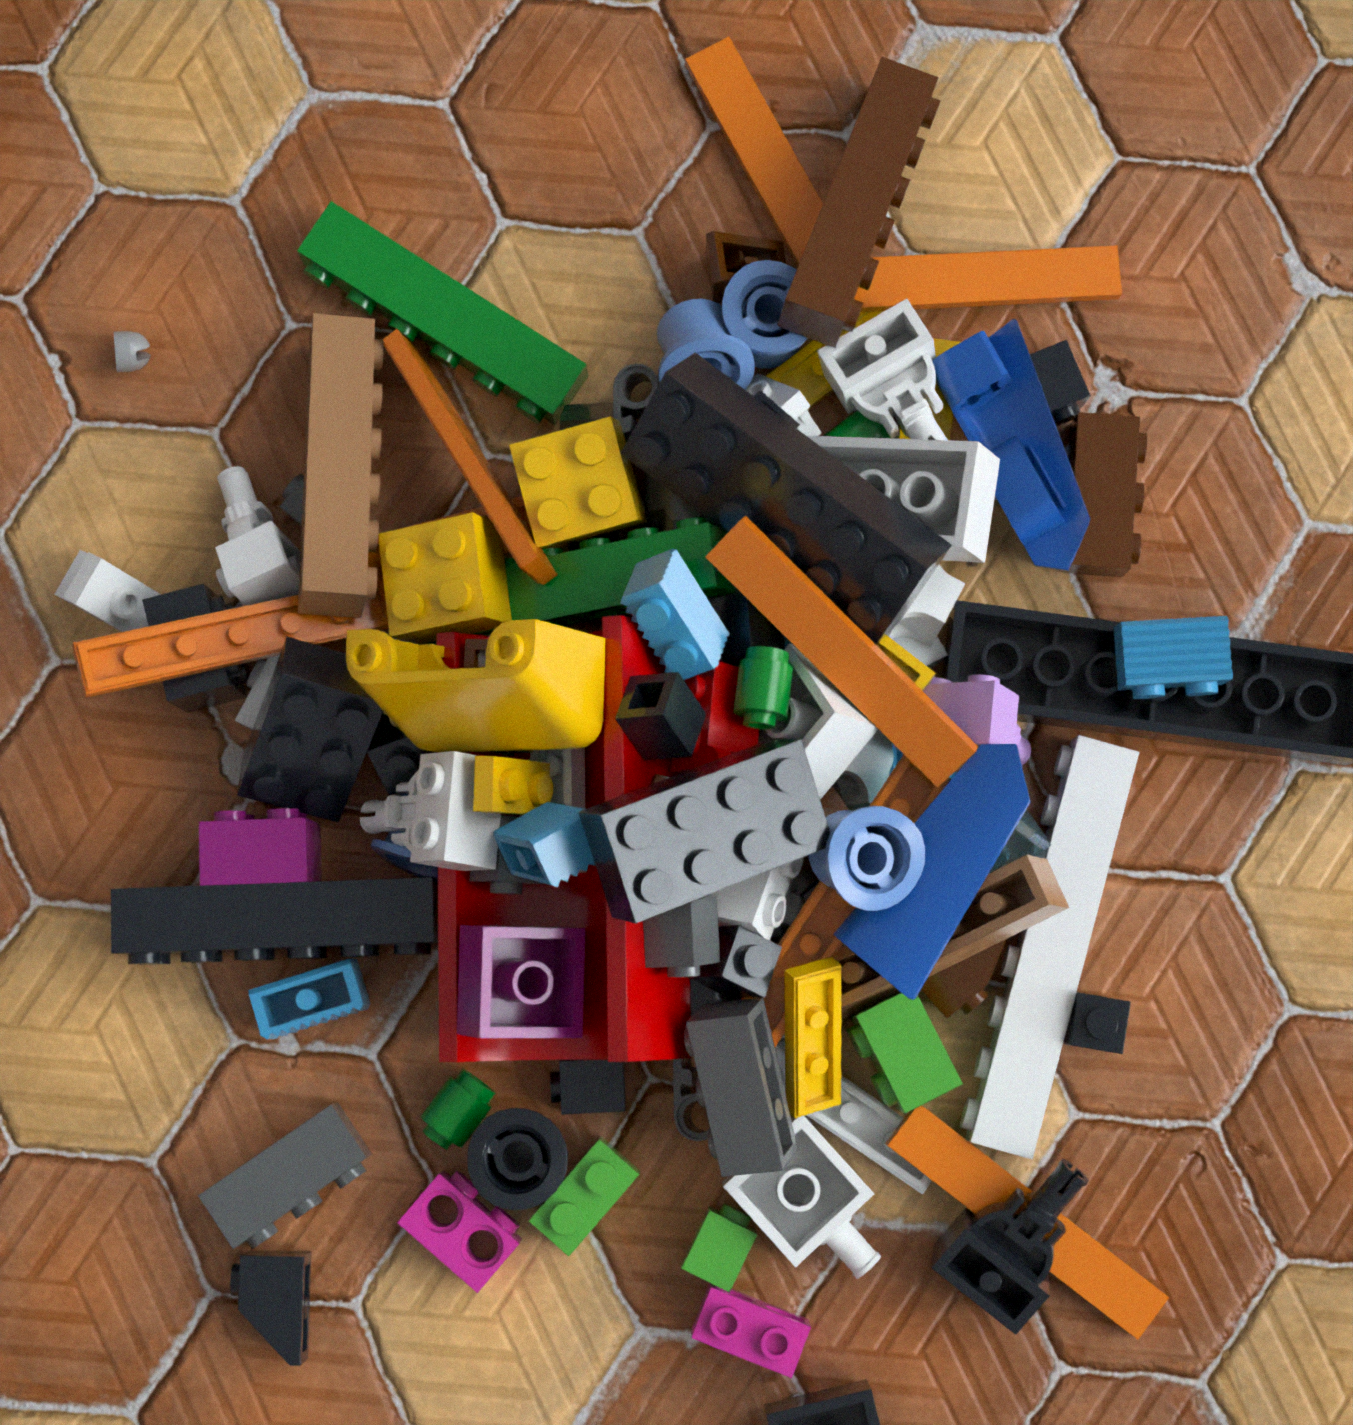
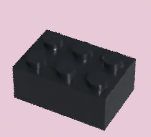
M286 636L242 757L237 796L282 808L299 809L301 813L339 823L383 713V710L351 677L347 669L346 653Z

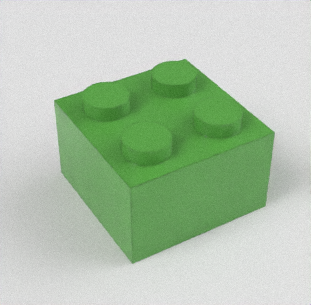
M899 991L850 1015L854 1026L846 1029L847 1034L860 1058L863 1057L865 1059L870 1056L878 1072L871 1076L870 1079L884 1105L887 1104L888 1107L895 1105L896 1109L907 1113L963 1084L918 996L914 1000H910Z

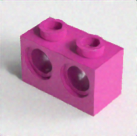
M443 1170L397 1223L478 1293L522 1241V1238L516 1233L520 1225L501 1207L495 1206L490 1211L476 1198L479 1192L474 1187L472 1181L461 1172L456 1170L450 1176ZM447 1195L456 1202L458 1215L454 1222L445 1224L434 1219L430 1206L435 1196ZM486 1230L496 1237L498 1251L494 1256L481 1258L473 1253L470 1247V1238L474 1232Z
M709 1283L691 1329V1338L792 1378L811 1325L809 1320L734 1289H731L729 1293Z

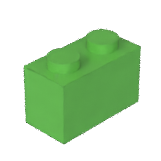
M601 1136L564 1178L557 1191L532 1215L529 1222L567 1256H570L639 1176L640 1170Z

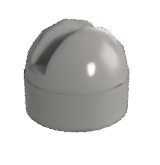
M114 331L117 372H132L143 368L151 357L149 353L140 351L150 346L147 339L137 332Z

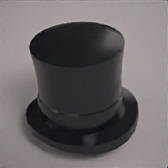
M525 1108L500 1110L487 1117L472 1135L467 1155L468 1172L474 1187L491 1204L508 1210H525L546 1201L557 1191L563 1182L568 1165L567 1145L561 1131L550 1119L542 1114Z

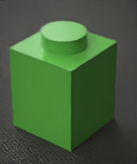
M723 1203L720 1211L709 1206L681 1263V1269L730 1293L757 1236L756 1229L748 1226L751 1217Z

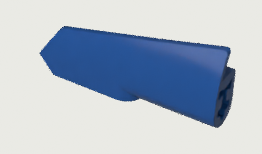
M1012 319L990 337L987 336L985 331H980L937 356L933 360L936 371V383L968 441H979L1000 459L995 496L1036 567L1069 571L1091 519L1017 320Z
M981 744L914 823L921 832L925 845V864L922 874L911 892L898 904L887 909L866 911L855 907L833 933L842 943L910 1000H914L918 996L964 914L1031 803L1017 744Z

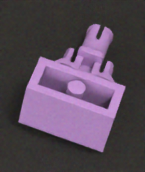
M977 674L969 676L967 682L952 683L950 680L934 677L923 691L978 747L981 744H1017L1021 764H1025L1030 758L1031 745L1027 739L1021 736V728L1017 724L1019 695L1001 685L999 678Z

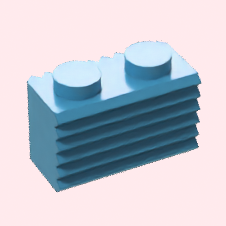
M670 549L636 563L620 604L627 606L626 613L633 615L631 621L638 623L637 630L644 632L642 638L650 640L648 647L655 649L653 655L661 657L659 664L666 666L664 672H679L683 680L718 666V661L721 659L720 655L723 653L722 649L725 647L724 643L728 641L726 637L730 634L678 551Z
M1213 616L1120 622L1114 627L1118 690H1132L1134 699L1164 697L1165 688L1185 687L1187 696L1217 694L1218 685H1223L1233 678L1228 617Z
M548 801L493 831V836L510 873L521 878L558 887L560 880L568 882L570 875L577 877L579 870L587 871L588 865L595 866L578 813L584 809L581 807L579 809L578 807H570L569 805L565 806V804L549 803Z
M352 958L248 990L260 1035L267 1040L278 1039L279 1036H288L289 1033H296L299 1030L308 1029V1027L318 1026L319 1023H328L329 1020H338L339 1017H348L349 1014H357L358 1011L368 1010L371 1004L357 959Z

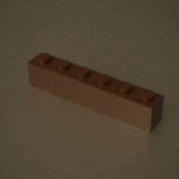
M881 57L786 296L777 324L778 327L836 348L843 329L853 332L863 306V302L854 298L859 287L869 290L879 261L870 257L874 246L884 249L895 220L886 217L890 206L898 209L901 207L911 180L903 177L902 173L905 166L915 169L926 141L923 138L917 137L920 127L930 130L941 100L932 97L939 77L886 57Z

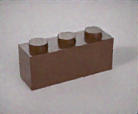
M1078 412L1071 422L1068 459L1091 520L1069 571L1061 570V573L1123 577L1131 569V564H1138L1141 552V534L1133 533L1134 513L1140 514L1142 511L1144 484L1136 483L1137 463H1144L1147 451V434L1139 432L1140 417Z

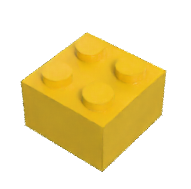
M610 416L509 445L537 548H555L647 522L631 461L621 454L626 442L619 420Z
M472 512L378 534L389 635L391 637L420 645L437 641V633L460 632L472 634L495 629L501 623L512 620L502 538L490 519Z

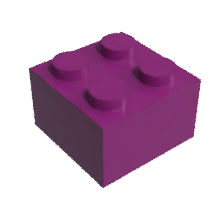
M299 809L267 810V819H255V815L246 814V811L214 812V821L199 822L200 886L322 881L321 825L308 819L307 814L299 812Z
M460 925L457 1034L475 1038H582L585 928Z

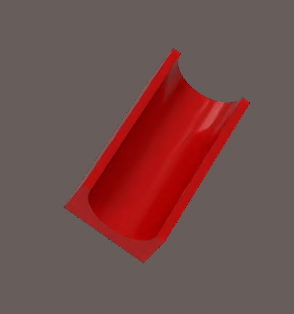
M623 615L602 617V630L588 632L589 634L606 639L603 724L597 739L585 747L586 809L650 785L655 774L667 777L679 774L671 772L672 758L644 760L615 720L630 676L666 673L664 672L666 666L659 664L661 657L653 655L655 649L648 647L650 640L642 638L644 632L637 630L638 623L631 621V617ZM460 632L437 633V645L444 647V657L441 659L450 669L464 668L465 640L489 639L490 636ZM462 752L476 756L506 757L483 752ZM515 753L514 756H507L506 758L530 760V753ZM501 814V815H506V816H517V817H520V816H518V815ZM588 865L586 873H578L577 877L570 875L568 882L560 880L558 887L548 884L523 885L522 894L520 895L490 893V883L469 882L470 871L438 867L439 1062L516 1060H608V1062H635L691 1058L684 1042L686 1022L691 1017L690 978L667 977V967L646 968L643 921L632 923L612 918L596 866ZM460 925L585 928L582 1038H475L457 1034Z

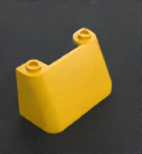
M537 619L511 620L501 623L491 633L486 647L485 667L450 669L441 659L444 657L443 646L435 644L418 645L393 639L387 633L379 630H347L346 663L351 677L419 749L432 752L579 749L593 743L602 729L606 638Z

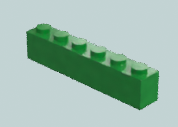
M330 201L297 250L303 264L306 266L303 272L314 282L329 289L332 283L348 293L345 299L352 306L371 316L374 310L390 320L387 326L392 331L398 329L411 343H413L416 337L433 347L430 354L445 366L455 370L459 364L475 374L472 381L489 394L497 397L500 392H503L516 400L515 409L537 424H540L544 418L556 426L560 420L564 405L572 402L588 378V369L585 362L332 201Z
M695 517L676 522L677 529L664 532H659L657 528L632 530L627 533L628 539L611 543L608 538L584 540L579 543V550L565 553L560 548L542 549L558 574L545 585L538 584L522 571L515 559L504 558L512 620L537 619L567 627L602 620V617L629 614L626 613L627 606L620 604L636 563L670 549L678 551L707 598L735 593L734 585L705 557L724 538L726 533L709 523L708 519ZM494 629L472 634L490 636ZM437 641L429 642L427 644L437 645Z

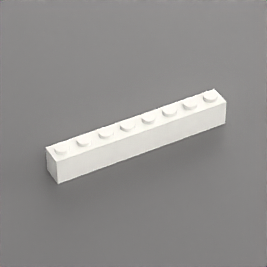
M1081 735L1073 738L1070 746L1062 745L1059 750L1054 767V775L1061 776L1057 795L1049 794L1046 799L1041 816V824L1048 826L1043 846L1035 844L1031 856L1048 859L1069 908L1021 931L1017 945H1008L1001 967V975L1008 977L1003 997L994 996L987 1020V1026L994 1027L993 1036L989 1048L981 1046L974 1068V1077L981 1078L976 1099L967 1098L960 1122V1128L967 1129L965 1139L969 1142L1033 1160L1139 756L1138 751Z

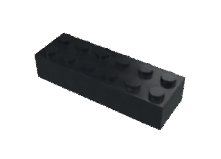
M693 353L665 372L621 451L622 455L726 534L743 517L747 516L876 645L901 621L952 546L697 353Z
M433 877L111 889V954L128 955V964H171V954H181V962H223V952H234V960L269 961L275 960V950H287L288 959L327 958V948H341V957L379 956V946H394V955H431V945L438 944V880Z

